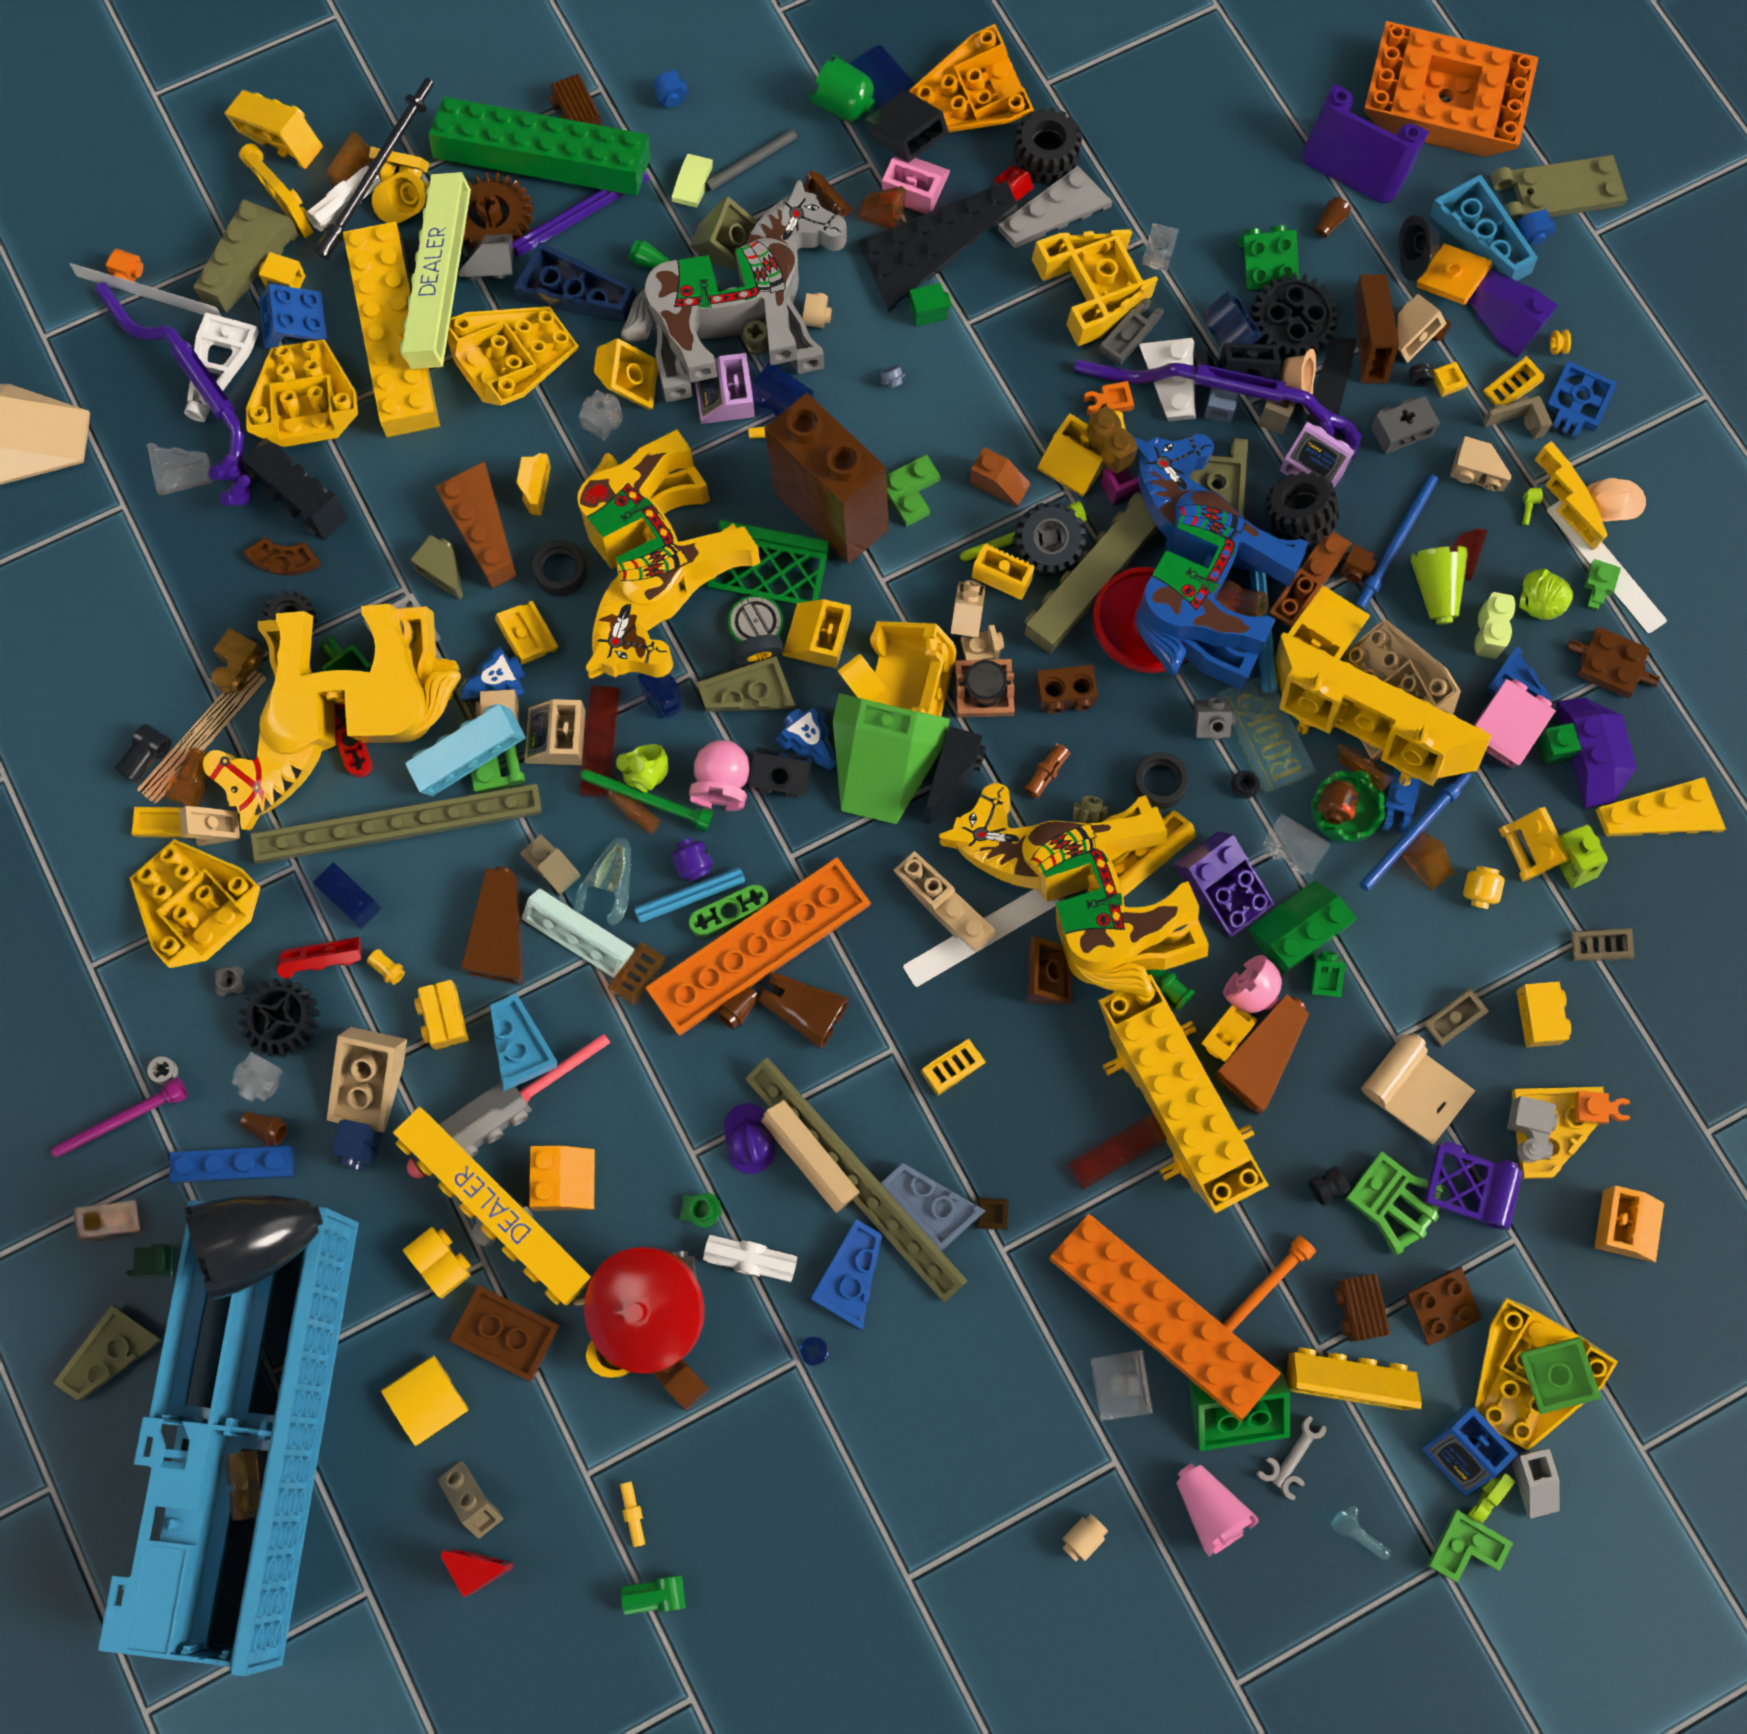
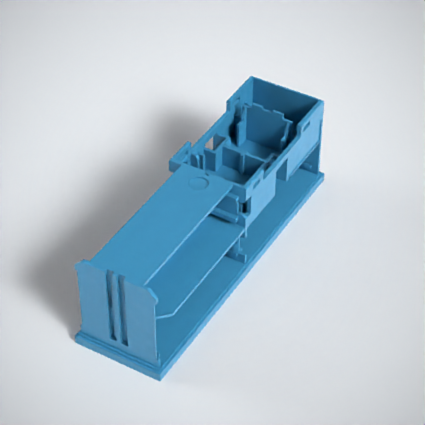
M188 1201L187 1206H194L205 1202ZM318 1207L323 1224L317 1226L319 1233L304 1248L275 1415L251 1413L276 1272L262 1281L231 1295L211 1408L187 1405L208 1291L204 1282L205 1275H203L199 1261L196 1258L186 1223L149 1417H142L133 1463L134 1465L151 1467V1473L130 1577L115 1575L111 1577L98 1651L230 1667L231 1675L247 1676L283 1666L359 1222L328 1208ZM162 1424L178 1426L174 1450L166 1449L161 1433ZM147 1437H153L150 1457H144ZM185 1439L190 1441L188 1451H182ZM244 1448L268 1451L233 1648L221 1647L223 1644L218 1643L209 1645ZM164 1457L172 1458V1461H164L163 1459ZM156 1506L166 1507L160 1540H150ZM119 1585H124L122 1586L124 1592L121 1606L115 1605Z

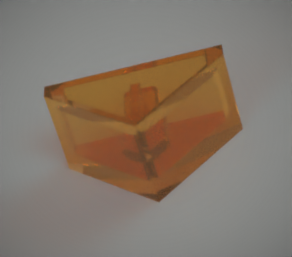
M903 186L867 194L857 216L864 221L886 229L898 226L905 210L906 189Z
M1421 832L1401 854L1431 891L1454 874L1444 843L1424 832Z

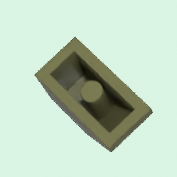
M430 535L410 561L417 573L460 600L463 597L458 560L453 551L454 546L444 538L438 540Z

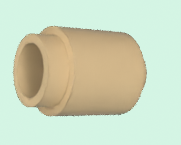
M1089 1514L1086 1518L1082 1517L1062 1538L1066 1543L1062 1549L1075 1562L1079 1558L1085 1562L1104 1542V1536L1108 1530L1092 1514Z

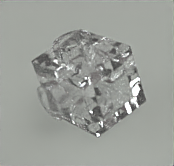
M598 390L595 391L592 397L586 398L582 405V411L579 413L581 427L602 440L607 438L612 429L615 430L619 427L623 418L619 400L610 393L604 394Z
M250 1052L245 1062H241L236 1067L233 1073L234 1079L232 1084L240 1088L237 1094L253 1102L255 1098H258L265 1102L267 1097H271L276 1092L279 1086L278 1079L283 1070Z

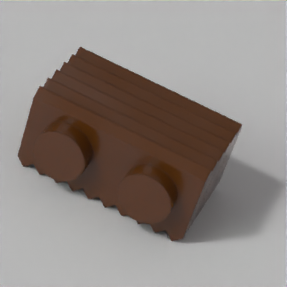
M579 73L566 77V79H561V81L556 83L552 82V95L549 96L554 111H560L562 116H559V118L602 126L600 114Z
M1377 1274L1343 1279L1336 1282L1337 1288L1333 1289L1336 1305L1341 1306L1344 1317L1340 1319L1341 1330L1344 1337L1348 1336L1349 1342L1391 1335Z

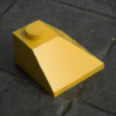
M618 338L597 347L594 373L605 387L647 410H652L658 373L656 358Z

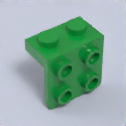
M1286 225L1270 226V232L1260 233V228L1244 229V235L1236 236L1237 246L1244 249L1247 289H1262L1265 284L1270 286L1271 280L1275 278L1279 282L1282 274H1285L1287 279L1290 280L1292 274L1296 273L1297 280H1299L1296 229H1286Z

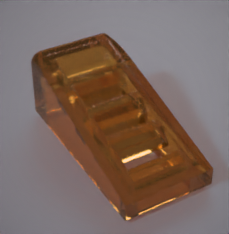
M641 942L609 984V991L634 1006L645 991V987L649 985L666 960V957ZM642 953L654 959V964L651 965L640 958ZM636 962L648 969L646 974L634 967ZM629 972L641 978L640 982L638 983L628 977ZM625 981L633 986L634 990L631 992L621 986V984Z

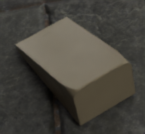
M1469 988L1423 1024L1442 1047L1489 1011L1472 989Z

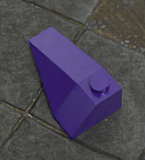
M1491 269L1467 301L1477 312L1476 317L1481 323L1484 322L1492 332L1490 336L1493 340L1516 358L1519 357L1549 322L1558 307L1556 303L1538 290Z

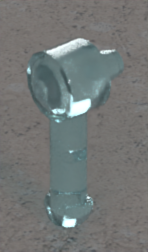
M1351 1505L1347 1510H1339L1331 1522L1334 1530L1339 1535L1353 1537L1383 1561L1390 1557V1549L1358 1526V1508Z

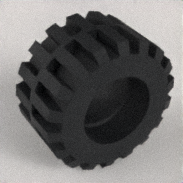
M1044 108L1038 109V113L1032 111L1028 114V118L1024 117L1020 125H1018L1014 146V161L1018 164V168L1029 172L1030 178H1035L1034 182L1040 183V180H1044L1045 184H1051L1052 180L1057 182L1077 166L1082 133H1079V125L1074 124L1075 119L1072 116L1066 117V112L1062 110L1059 113L1055 112L1054 108H1050L1049 111H1045ZM1040 142H1051L1057 145L1059 148L1055 150H1044L1038 147L1036 144Z
M1299 472L1298 475H1293L1292 473L1287 475L1288 478L1278 480V485H1273L1270 488V493L1267 494L1265 503L1270 528L1275 537L1283 540L1302 539L1309 542L1308 545H1312V542H1320L1324 536L1331 535L1332 529H1336L1338 525L1337 520L1340 517L1333 483L1330 480L1327 481V478L1323 475L1317 476L1315 472H1310L1309 474Z

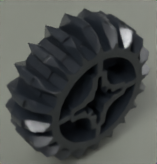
M273 978L272 987L266 982H262V991L259 992L255 988L251 989L254 995L252 1000L244 998V1002L249 1005L248 1008L239 1009V1013L246 1017L238 1021L241 1027H245L241 1035L244 1038H249L247 1044L250 1047L257 1046L256 1051L260 1054L267 1051V1055L271 1058H274L277 1051L279 1056L285 1058L288 1049L293 1054H298L297 1045L300 1044L306 1048L308 1043L304 1039L307 1036L310 1038H315L316 1036L310 1030L311 1027L317 1028L320 1026V1023L313 1019L321 1015L320 1011L314 1008L318 1001L315 998H310L312 992L309 989L302 990L303 985L299 982L292 985V981L285 978L281 985L277 978ZM285 997L284 999L281 998L280 1001L275 1005H266L269 1001L275 998ZM296 1001L299 1002L301 1007L299 1023L293 1019ZM260 1013L266 1017L263 1035H261L258 1026ZM270 1013L276 1016L284 1015V1018L288 1020L290 1023H287L283 1020H275V1018L272 1015H270ZM285 1030L294 1031L285 1038L274 1040L275 1037L278 1038Z

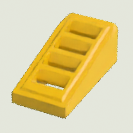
M1525 356L1486 387L1483 393L1495 406L1499 404H1504V406L1510 405L1543 382L1544 374ZM1524 371L1530 380L1526 381L1520 373ZM1515 377L1522 386L1518 387L1511 379ZM1507 383L1514 392L1510 394L1503 387V384ZM1498 389L1506 399L1501 401L1493 391Z
M967 1039L922 1068L921 1074L935 1094L939 1096L986 1062L970 1039ZM965 1049L975 1061L971 1065L962 1054V1051ZM957 1056L965 1069L961 1071L952 1059L953 1057ZM947 1062L956 1075L951 1077L943 1066L944 1063ZM937 1068L946 1079L943 1083L934 1073V1070Z

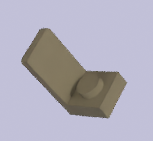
M1540 396L1533 398L1522 397L1513 404L1506 406L1504 404L1496 405L1488 411L1483 420L1484 427L1524 416L1525 426L1527 430L1531 431L1534 439L1545 436L1552 422Z
M463 1461L457 1463L438 1479L439 1485L459 1520L478 1539L504 1519L500 1511L484 1496Z

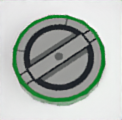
M751 595L739 600L732 607L728 618V628L731 637L737 644L759 635L772 634L780 637L784 624V618L779 606L773 600L759 595Z

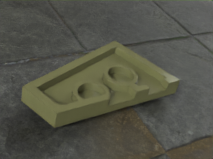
M777 656L697 682V688L706 712L795 710V704Z
M111 1305L53 1383L75 1400L82 1401L164 1340L117 1306Z

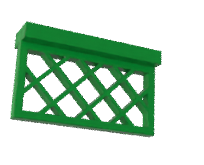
M720 520L718 532H721L734 522ZM734 523L736 528L745 527L758 548L763 549L767 557L760 561L759 564L750 566V569L737 576L733 568L729 569L734 579L727 584L716 583V577L709 580L707 585L709 589L745 596H765L776 602L797 605V603L809 601L800 599L795 590L808 582L814 590L812 601L819 600L826 561L830 551L829 541ZM768 550H770V551H776V552H774V553H772V554L770 555V553L768 552ZM781 553H786L791 556L794 563L781 571L774 558ZM795 555H796V556H802V558H800V559L797 560V558L795 557ZM809 558L820 560L819 569L808 576L801 563ZM771 561L778 573L764 581L757 569ZM798 566L805 579L791 586L784 574ZM755 572L762 584L753 590L745 588L741 580ZM817 576L816 583L814 585L812 579ZM781 577L789 589L780 595L773 594L768 585ZM738 582V584L740 585V587L733 586V585ZM763 588H765V589L767 590V592H763V591H760V590L763 589ZM792 593L794 597H788L787 595Z

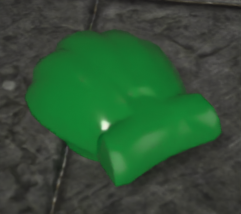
M702 1193L694 1196L684 1194L680 1220H689L691 1223L703 1228L711 1227L722 1214L721 1203L711 1193Z

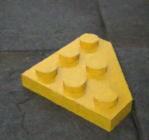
M1603 1087L1512 1090V1100L1519 1096L1553 1103L1556 1104L1555 1114H1558L1557 1126L1549 1134L1548 1142L1553 1143L1551 1158L1549 1160L1540 1159L1533 1163H1525L1519 1159V1167L1523 1171L1522 1179H1550L1560 1171L1564 1163L1579 1149L1590 1133L1599 1125L1575 1122V1093L1578 1091L1604 1093ZM1516 1131L1518 1147L1520 1143L1527 1140V1136Z

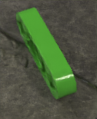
M751 885L695 911L689 919L692 933L697 937L706 938L747 919L768 904L767 891L760 885ZM755 893L757 896H763L760 898L759 905L750 902L745 905L747 911L742 912L738 899L742 898L743 903L751 900L750 894ZM726 904L736 906L738 910L736 916L730 919L724 918L721 915L722 907ZM716 910L717 918L721 922L720 924L716 925L714 919L707 923L708 928L705 930L701 926L695 927L698 924V918L703 917L705 921L713 918L711 912Z

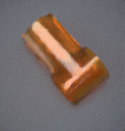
M1228 580L1224 581L1216 598L1227 609L1242 615L1258 617L1264 615L1268 608V596L1265 592L1243 589L1236 583Z
M197 748L189 749L178 775H174L167 785L166 799L186 806L198 807L205 791L203 784L207 778L203 768V761L208 753Z

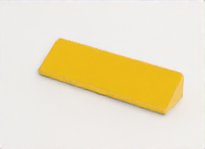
M1175 810L1162 819L1167 829V844L1126 851L1112 861L1119 878L1123 897L1196 837L1193 824Z

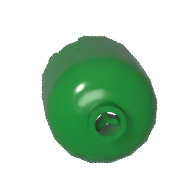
M833 54V61L827 60L818 74L815 83L819 84L816 94L810 93L809 102L843 121L855 122L864 113L869 115L876 102V100L872 99L874 84L865 73Z

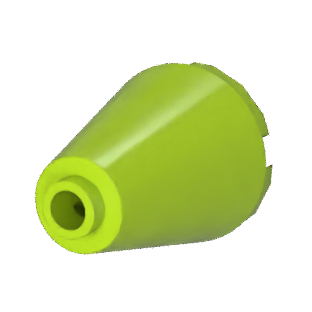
M1448 546L1417 551L1418 556L1413 553L1410 554L1411 564L1430 620H1436V625L1454 623L1453 618L1459 617L1468 555L1466 547L1457 546L1458 552H1450Z

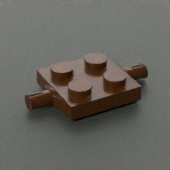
M1599 626L1594 630L1590 641L1586 645L1572 638L1567 643L1566 649L1581 655V665L1576 676L1628 699L1633 694L1639 681L1649 684L1654 688L1659 682L1660 676L1645 671V661L1650 648Z

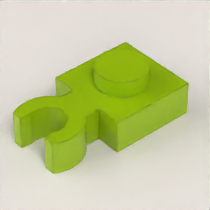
M1499 1473L1483 1484L1481 1488L1484 1491L1479 1496V1501L1470 1509L1467 1515L1483 1523L1490 1515L1494 1506H1498L1516 1481L1506 1473Z

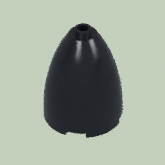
M235 1196L185 1208V1212L188 1215L186 1216V1221L201 1271L205 1275L204 1282L212 1302L240 1292L278 1271L308 1246L319 1233L317 1226L323 1224L318 1206L311 1207L309 1201L285 1196Z

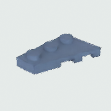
M904 1163L881 1182L885 1189L941 1251L986 1211Z

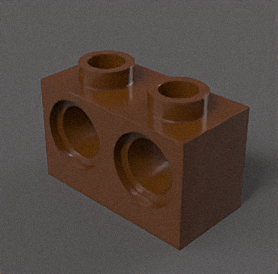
M1093 665L1037 671L1035 685L1039 712L1047 711L1048 714H1057L1063 712L1064 709L1075 708L1076 711H1085L1095 706L1098 692ZM1083 686L1087 689V692L1083 694L1078 693L1074 690V687ZM1056 689L1060 695L1056 697L1049 696L1046 690Z

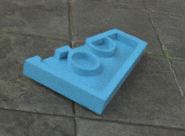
M517 993L490 1005L503 1092L557 1068V1060Z

